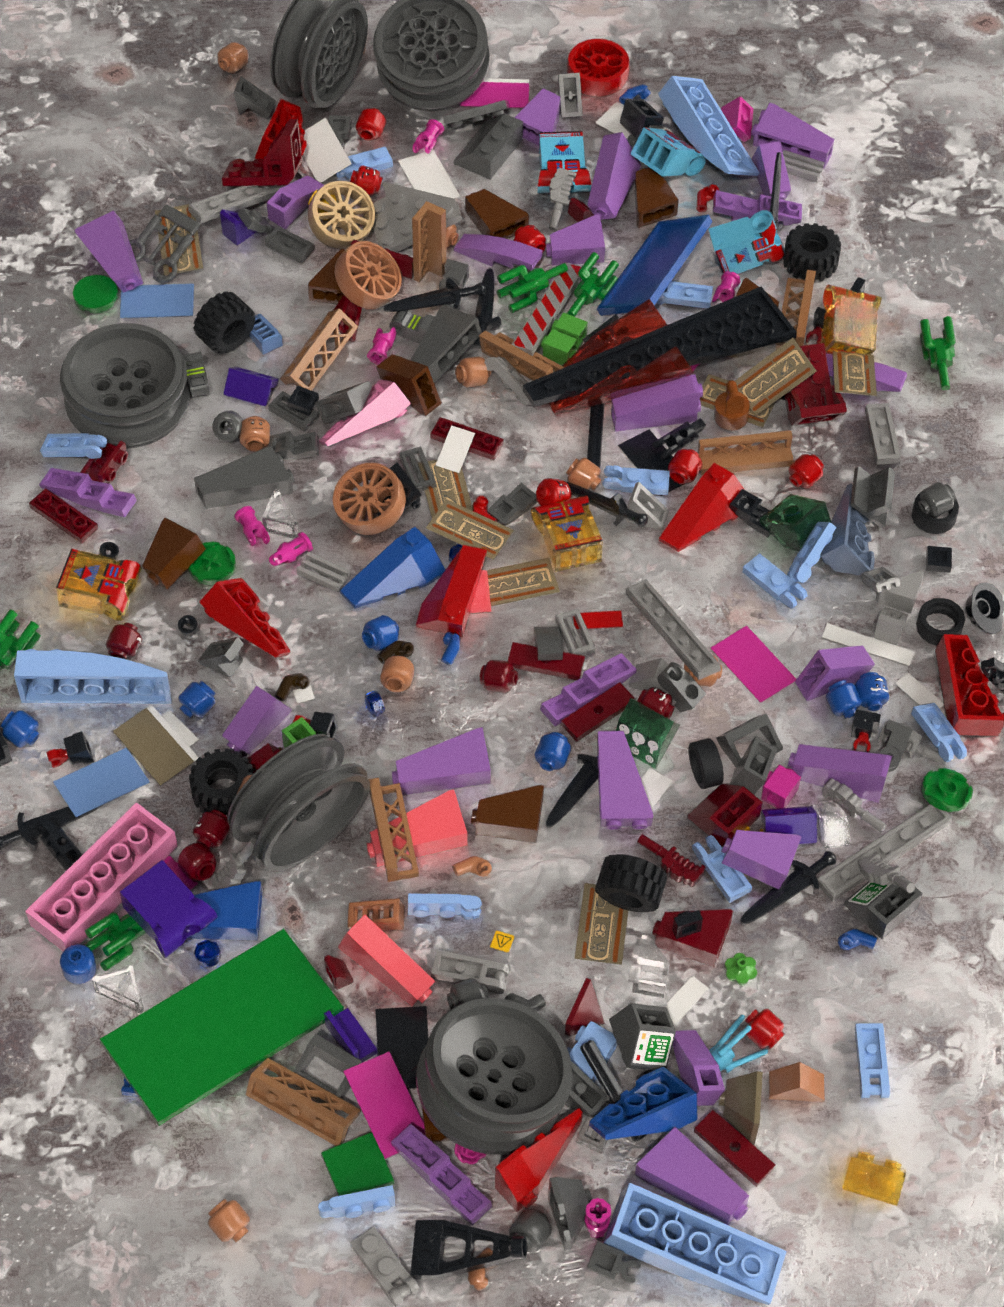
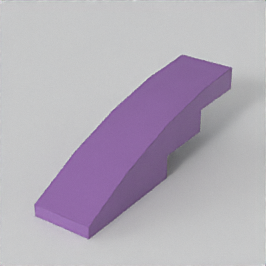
M464 234L454 247L455 252L491 267L495 263H499L512 269L516 264L518 266L525 265L528 270H533L542 257V250L501 237L482 234Z
M826 354L829 376H832L834 381L833 354ZM874 362L876 390L901 392L907 373L885 364Z
M50 468L39 484L42 489L46 488L59 497L94 510L121 517H126L137 501L132 493L115 491L109 483L92 481L89 474Z
M620 653L584 671L581 679L563 687L561 694L543 702L540 710L554 726L561 724V720L619 682L621 684L636 673L637 669Z
M412 1124L391 1141V1145L408 1164L472 1226L492 1208L491 1201L471 1184L470 1178L450 1162L449 1156Z

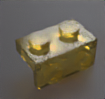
M858 1151V1154L851 1153L842 1189L897 1206L906 1176V1169L901 1168L902 1164L890 1159H886L885 1163L874 1160L875 1155L864 1151Z

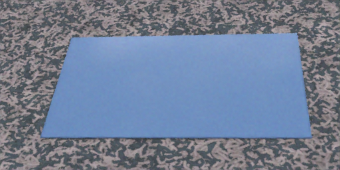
M194 284L139 285L133 290L124 293L121 290L120 318L193 316Z
M126 747L53 781L75 817H78L148 784L150 781Z

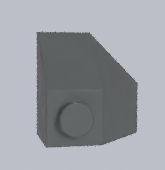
M552 1177L549 1178L548 1201L564 1251H568L572 1248L585 1224L586 1206L591 1202L592 1196L589 1188L584 1189L582 1181L579 1179Z

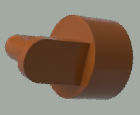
M734 380L727 382L726 392L717 397L714 409L716 424L725 430L732 431L741 429L747 424L750 409L748 398L738 391L737 383Z

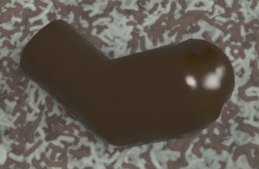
M395 641L377 655V658L384 664L392 656L409 657L414 652V646L411 642Z
M302 673L286 675L282 679L274 697L285 702L291 690L306 689L309 686V678Z

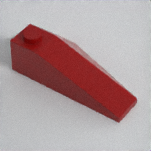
M280 99L261 139L254 159H264L269 152L271 143L289 119H298L301 153L303 155L307 142L304 140L305 130L302 129L303 119L299 106Z
M713 463L659 537V541L679 552L700 540L701 536L709 531H716L720 528L721 524L738 518L739 516L729 507L734 498L744 489L736 476L718 464Z
M467 545L462 546L422 602L415 625L417 628L445 634L451 632L458 634L460 637L464 636L471 605L487 554L486 549Z
M579 1108L557 1122L552 1127L549 1135L539 1134L528 1149L525 1145H522L495 1167V1189L516 1212L520 1211L523 1207L526 1209L531 1207L538 1199L537 1195L582 1123L583 1112Z

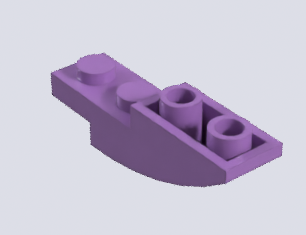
M716 190L713 197V212L731 216V221L745 217L750 219L755 213L762 210L770 212L771 196L760 194L759 199L756 200ZM779 199L778 221H783V226L800 223L802 220V204Z

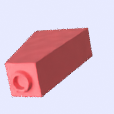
M454 789L406 813L416 858L467 846V830ZM398 817L388 822V824L396 828L402 819ZM375 829L370 832V842L366 844L369 857L375 858L376 866L379 867L384 865L378 832ZM396 836L392 843L395 848L402 850L406 840Z
M366 915L346 933L338 948L409 1005L413 1006L418 1000L423 1003L433 993L430 987L434 984L435 980Z

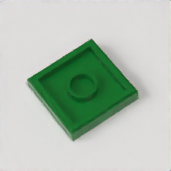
M372 1132L321 1152V1157L338 1196L394 1184L392 1174Z

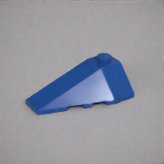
M413 527L395 539L340 590V594L356 609L381 601L383 597L397 593L400 595L406 593L405 590L417 586L419 588L426 587L440 578L445 568L431 542L416 527Z
M663 1066L641 1076L636 1081V1086L632 1090H625L621 1093V1099L615 1104L607 1105L589 1121V1126L605 1140L668 1132L674 1127L679 1129L697 1120V1093Z

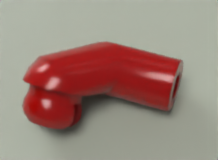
M711 184L697 193L696 209L698 212L703 213L707 211V203L713 200L716 190L719 191L717 185Z
M478 496L476 501L473 502V511L497 522V519L487 512L488 499L484 496Z

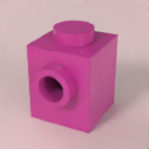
M778 765L774 772L770 771L768 773L761 799L777 809L786 808L799 790L801 777L794 770Z

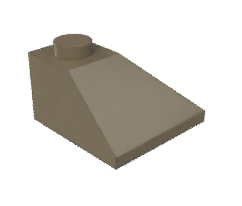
M760 1071L727 1079L725 1091L719 1097L718 1106H723V1117L753 1145H755L760 1125L763 1072Z

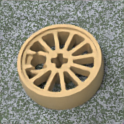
M334 181L321 187L315 193L308 208V222L313 234L325 245L336 249H347L353 239L364 241L372 230L375 221V208L370 196L358 185L347 181ZM341 194L346 196L344 202L342 201ZM324 198L329 204L321 202L320 200ZM349 198H352L354 202L348 204ZM356 205H359L361 207L358 209H352ZM317 208H320L328 212L318 213ZM329 218L330 221L322 225L320 219ZM356 223L363 225V230H361ZM337 227L342 228L345 231V235L338 234ZM353 230L356 235L351 236V231Z

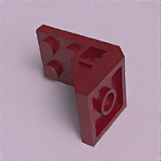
M298 119L288 120L271 143L269 152L264 159H255L254 161L235 159L230 162L222 176V185H288L295 177L302 162Z
M824 343L799 346L816 372L784 395L791 426L837 420L847 412V408L842 395L835 392V385L830 383Z

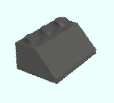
M505 113L487 120L455 158L454 164L491 180L523 140V121Z

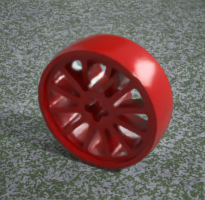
M589 39L580 42L570 51L567 59V74L580 73L581 93L595 97L609 96L620 91L627 83L630 61L627 52L619 44L606 39Z

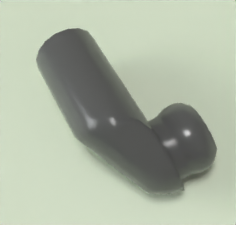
M510 993L505 997L506 1000L523 1004L534 1011L546 1006L541 994L529 1000L514 993Z

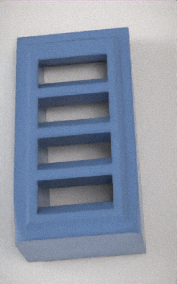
M261 313L254 316L256 318L255 323L257 324L254 325L249 337L264 355L283 346L282 335Z

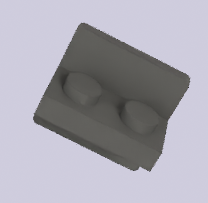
M860 466L855 468L851 506L880 528L886 526L887 511H890L892 508L895 471L888 467L870 475Z

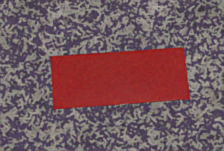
M621 610L580 613L587 629L623 627ZM573 616L574 626L576 629H579L575 617Z

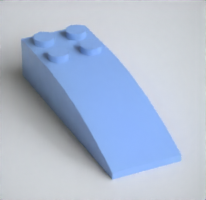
M671 76L658 95L664 107L670 113L673 122L687 140L706 159L725 173L758 176L760 174L704 81L697 78Z
M35 649L17 650L14 678L21 703L172 704L167 672L96 653L62 651L59 649L51 651H37Z
M629 1183L620 1193L603 1242L606 1245L623 1251L625 1254L680 1277L767 1305L771 1304L786 1255V1251L632 1183Z

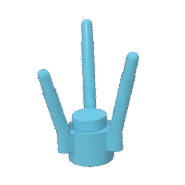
M740 1015L717 1044L709 1050L719 1065L720 1072L725 1070L726 1073H729L734 1068L768 1053L767 1049H763L733 1062L732 1059L735 1057V1054L731 1048L751 1030V1026H746L727 1044L725 1042L745 1019L744 1015Z

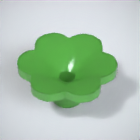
M736 953L733 958L725 961L726 977L731 981L736 980L740 985L747 984L749 980L755 979L757 976L755 959L746 957L743 953Z

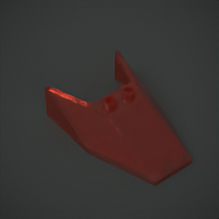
M648 299L593 335L562 366L567 367L662 328L667 323L652 301ZM675 346L638 371L631 365L624 366L582 394L551 402L549 405L555 415L609 403L614 398L682 378L694 373V371L677 346ZM631 372L628 378L621 380L623 374Z

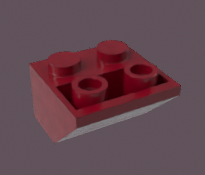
M721 784L691 811L687 818L706 834L714 836L723 847L727 837L732 839L737 830H745L760 817L763 802L744 786Z

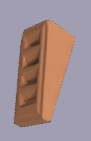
M400 898L349 903L347 925L349 929L358 922V910L362 911V917L366 915L368 918L369 911H373V917L370 920L381 930L404 929L405 907ZM380 911H384V916L380 919Z

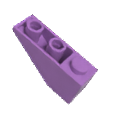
M307 175L280 188L267 202L268 218L286 230L308 206V202L315 190H319L324 184Z
M696 1030L676 1031L673 1049L682 1082L697 1093V1106L714 1105L725 1091L719 1065Z

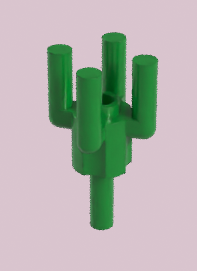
M595 252L591 253L578 271V276L582 281L574 291V296L577 299L567 314L575 317L583 305L593 304L596 298L600 301L605 298L618 277L613 275L619 266L617 261L612 260L602 275L598 276L599 270L593 266L599 259V255Z
M562 263L547 271H544L542 268H536L528 272L525 265H520L497 276L500 284L519 276L518 281L497 290V295L500 299L507 295L514 299L525 294L526 298L508 305L511 313L517 312L536 303L538 300L536 292L549 286L548 280L567 272L568 267L565 263Z
M946 316L943 318V338H936L934 340L931 336L929 320L923 319L920 321V340L923 358L927 361L930 360L931 368L938 371L941 390H949L950 382L947 368L953 366V357L955 356L954 345L956 343L952 317Z
M11 609L0 622V668L2 669L10 668L16 659L17 650L33 649L41 637L36 632L39 625L33 621H30L19 639L13 636L20 623L15 620L18 614Z
M112 912L85 930L87 937L91 940L83 945L94 951L107 941H110L109 944L102 948L108 958L100 962L101 968L104 971H108L133 953L134 949L131 943L144 935L145 931L128 913L119 918L117 913Z

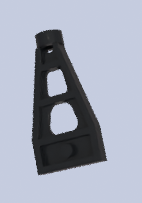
M416 1220L410 1276L414 1279H443L517 1259H526L527 1239L525 1236H508L446 1220ZM454 1237L466 1242L465 1255L462 1258L449 1262L443 1260L444 1241L446 1238ZM475 1241L493 1242V1254L487 1257L474 1258Z

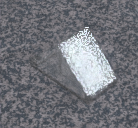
M277 489L273 491L263 513V525L269 533L295 539L299 533L298 522Z
M132 965L96 975L92 979L96 993L140 1014L144 1011Z

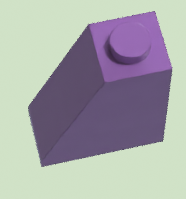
M543 88L514 117L523 121L524 139L539 146V132L556 131L560 115V96Z
M778 141L760 144L751 160L760 173L756 177L763 195L772 196L777 152H781L779 199L785 200L791 192L781 143Z
M594 215L550 234V243L546 244V257L551 258L552 266L560 265L564 262L584 264L592 252L599 255L596 263L604 262L605 243L600 215Z
M863 645L822 649L816 652L795 683L806 701L827 694L829 692L828 688L839 681L846 680L847 683H856L860 679L859 677L870 672L875 664Z
M256 686L222 736L229 741L227 746L234 751L240 753L243 750L250 754L290 714L292 709Z
M737 830L732 839L727 837L721 852L725 853L722 864L779 889L788 875L801 836Z

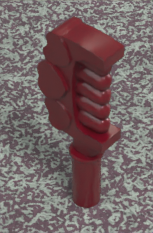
M644 834L637 841L638 844L662 858L660 867L666 873H670L669 877L678 883L683 882L684 885L694 887L705 872V865L700 867L695 865L694 862H690L689 859H685L684 856L676 852L677 848L675 846L668 851L663 845H659Z

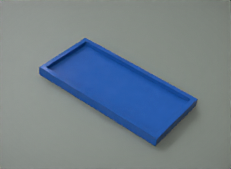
M703 215L658 222L597 307L599 314L604 316L652 310L713 221L710 216Z

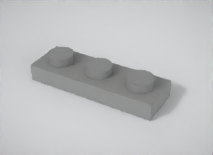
M889 403L866 404L865 413L876 465L900 463L901 456Z

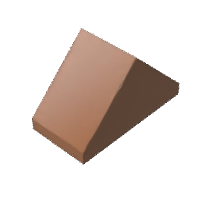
M801 1062L769 1071V1099L824 1102V1074Z

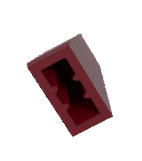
M730 909L699 910L703 918L701 931L678 939L675 938L672 931L673 921L677 915L685 911L665 912L662 921H656L652 935L656 936L655 947L715 967L731 926L734 911Z

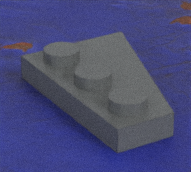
M507 100L446 115L443 118L445 125L451 124V128L464 125L463 121L471 119L473 123L484 120L485 115L492 114V117L502 115L505 110L510 109Z

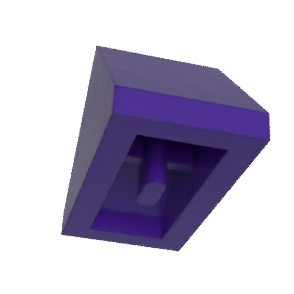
M221 210L222 234L238 246L257 232L246 227L238 216V212Z

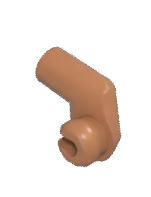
M472 856L452 865L457 877L468 872L485 877L492 871L490 862L477 856Z
M487 1247L475 1258L490 1256L493 1254V1251ZM485 1268L468 1272V1281L476 1290H482L488 1285V1279L485 1277Z

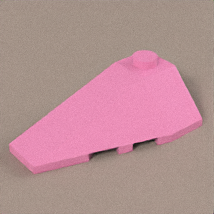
M379 380L372 386L362 411L347 416L344 421L339 420L319 439V442L322 445L329 446L392 420L395 417L399 418L406 413V407L411 403L395 382Z

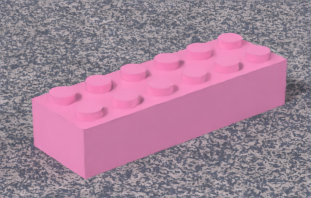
M136 802L25 911L30 926L62 951L71 945L81 944L87 938L85 930L112 913L122 903L120 891L158 862L164 861L178 847L175 831Z

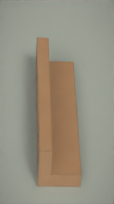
M426 201L412 218L414 280L419 283L428 272L443 277L446 264V210Z
M807 270L805 280L788 278L782 313L787 320L793 318L797 323L793 327L797 331L795 341L799 346L804 344L816 271ZM791 286L804 288V291L795 294L790 288ZM796 302L800 308L793 311L788 305ZM786 342L776 343L775 349H778Z
M340 308L328 312L283 373L280 380L285 385L294 383L296 386L313 390L358 326ZM341 320L349 327L346 334H339L338 324ZM328 338H334L335 349L333 351H327L326 340ZM316 355H322L323 365L321 368L314 367L313 358ZM303 372H310L311 382L308 386L299 379Z
M485 330L479 335L481 349L484 354L490 357H504L519 373L533 381L553 373V370L558 371L565 368L537 352L531 356L512 345L514 341L512 338L501 332L493 335Z
M792 431L699 440L697 451L703 464L700 474L704 475L713 463L730 472L789 467L794 462L791 451ZM777 440H785V443L774 442H776ZM761 442L759 445L752 446L753 443ZM738 444L735 448H728L731 445ZM706 447H715L712 450L704 451Z
M379 778L369 779V793L388 882L419 877L400 783L381 786ZM396 792L397 799L392 806L384 802L383 794ZM392 813L402 819L396 828L388 824V818ZM396 836L406 840L402 850L393 846L392 841ZM403 858L411 863L412 869L398 872L397 863Z
M269 1058L250 1075L245 1094L335 1146L341 1145L344 1142L348 1127L356 1120L361 1109ZM269 1069L278 1074V1077H270L264 1074V1072ZM296 1084L302 1090H293L288 1085ZM319 1097L325 1103H316L311 1098ZM342 1110L349 1115L345 1119L336 1114L335 1111Z

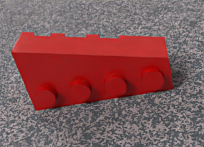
M943 634L935 653L947 720L959 735L998 736L1004 727V713L1000 712L998 707L999 701L996 695L992 694L988 686L989 680L979 667L980 661L968 635Z

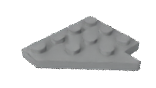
M388 182L382 183L386 197L373 203L375 208L373 228L378 245L393 252H399L413 245L412 218L426 201L446 210V228L463 220L458 203L454 198Z

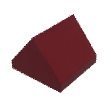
M573 197L570 199L567 213L576 222L594 216L585 203Z

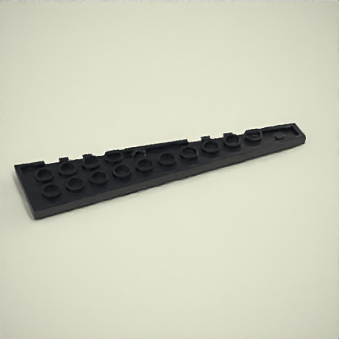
M761 286L523 385V392L533 407L768 345L783 343L791 338L795 339L797 331Z

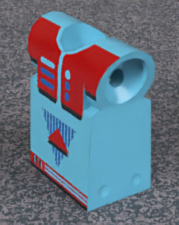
M644 127L630 153L661 176H677L684 173L694 176L703 169L706 163V158L697 149L667 129Z
M583 131L539 132L540 175L537 193H550V182L558 168L577 173L572 181L573 185L570 186V193L590 192L592 186L588 169L585 166Z
M762 210L755 213L750 219L745 217L709 228L714 251L723 273L729 271L739 274L763 265L764 261L775 262L783 258L784 247L779 235L776 233V224L771 212Z

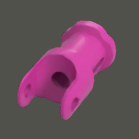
M430 119L426 124V129L418 135L414 142L413 152L418 153L420 148H425V152L429 154L436 145L438 136H441L444 132V126L437 120Z
M724 272L721 276L722 282L716 288L712 302H715L717 299L724 302L734 298L735 289L741 282L740 276L735 272Z
M394 327L391 328L389 333H383L381 328L377 329L373 338V347L367 353V358L370 362L379 365L387 358L386 354L392 348L397 334Z
M251 506L242 507L235 513L234 518L243 527V534L251 546L255 545L256 538H261L265 544L269 543V534L262 522L257 520L255 511Z
M300 532L295 539L288 543L283 542L280 544L277 552L270 556L269 562L273 566L283 562L292 563L296 560L297 556L306 551H312V543L304 532Z
M592 1199L586 1206L585 1226L590 1233V1237L602 1238L610 1225L611 1207L604 1199Z

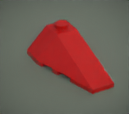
M242 578L216 582L199 601L209 617L275 658L286 656L291 652L279 631L269 625L268 620L270 616L267 612L260 610L258 596Z

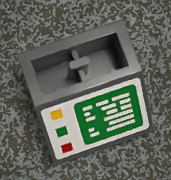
M868 881L848 898L844 905L876 935L883 939L918 909L923 893L916 887L913 892L908 893L899 886L892 884L891 881L884 886Z
M630 1003L609 1019L613 1035L622 1054V1060L627 1068L657 1070L664 1066L667 1069L676 1033L667 1007Z

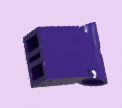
M163 860L120 891L124 910L155 940L160 953L165 959L180 948L189 936L200 932L218 917L210 905L194 896Z

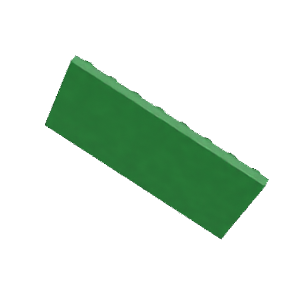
M283 928L100 1038V1043L155 1122L160 1126L324 1024V1013L328 1010L335 1016L343 1011L344 1007Z

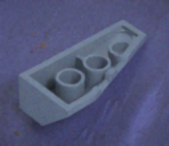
M850 483L847 485L831 521L837 528L833 532V538L830 543L823 548L821 558L835 572L861 575L863 572L874 569L875 558L874 552L869 551L868 546L872 539L871 534L867 532L865 523L869 520L851 506L853 485Z

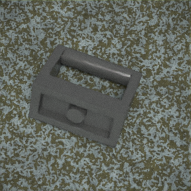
M367 381L334 392L315 402L323 424L362 411L372 388L371 383Z
M767 713L756 716L716 737L720 747L736 768L741 761V757L733 742L758 729L767 738L771 746L777 749L776 753L783 750V746Z
M315 1034L293 1072L343 1099L351 1088L346 1076L339 1089L335 1091L304 1071L315 1056L341 1072L361 1064V1060Z

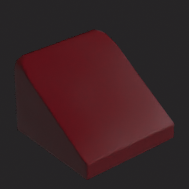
M330 955L324 956L325 971L336 990L354 982L343 960Z

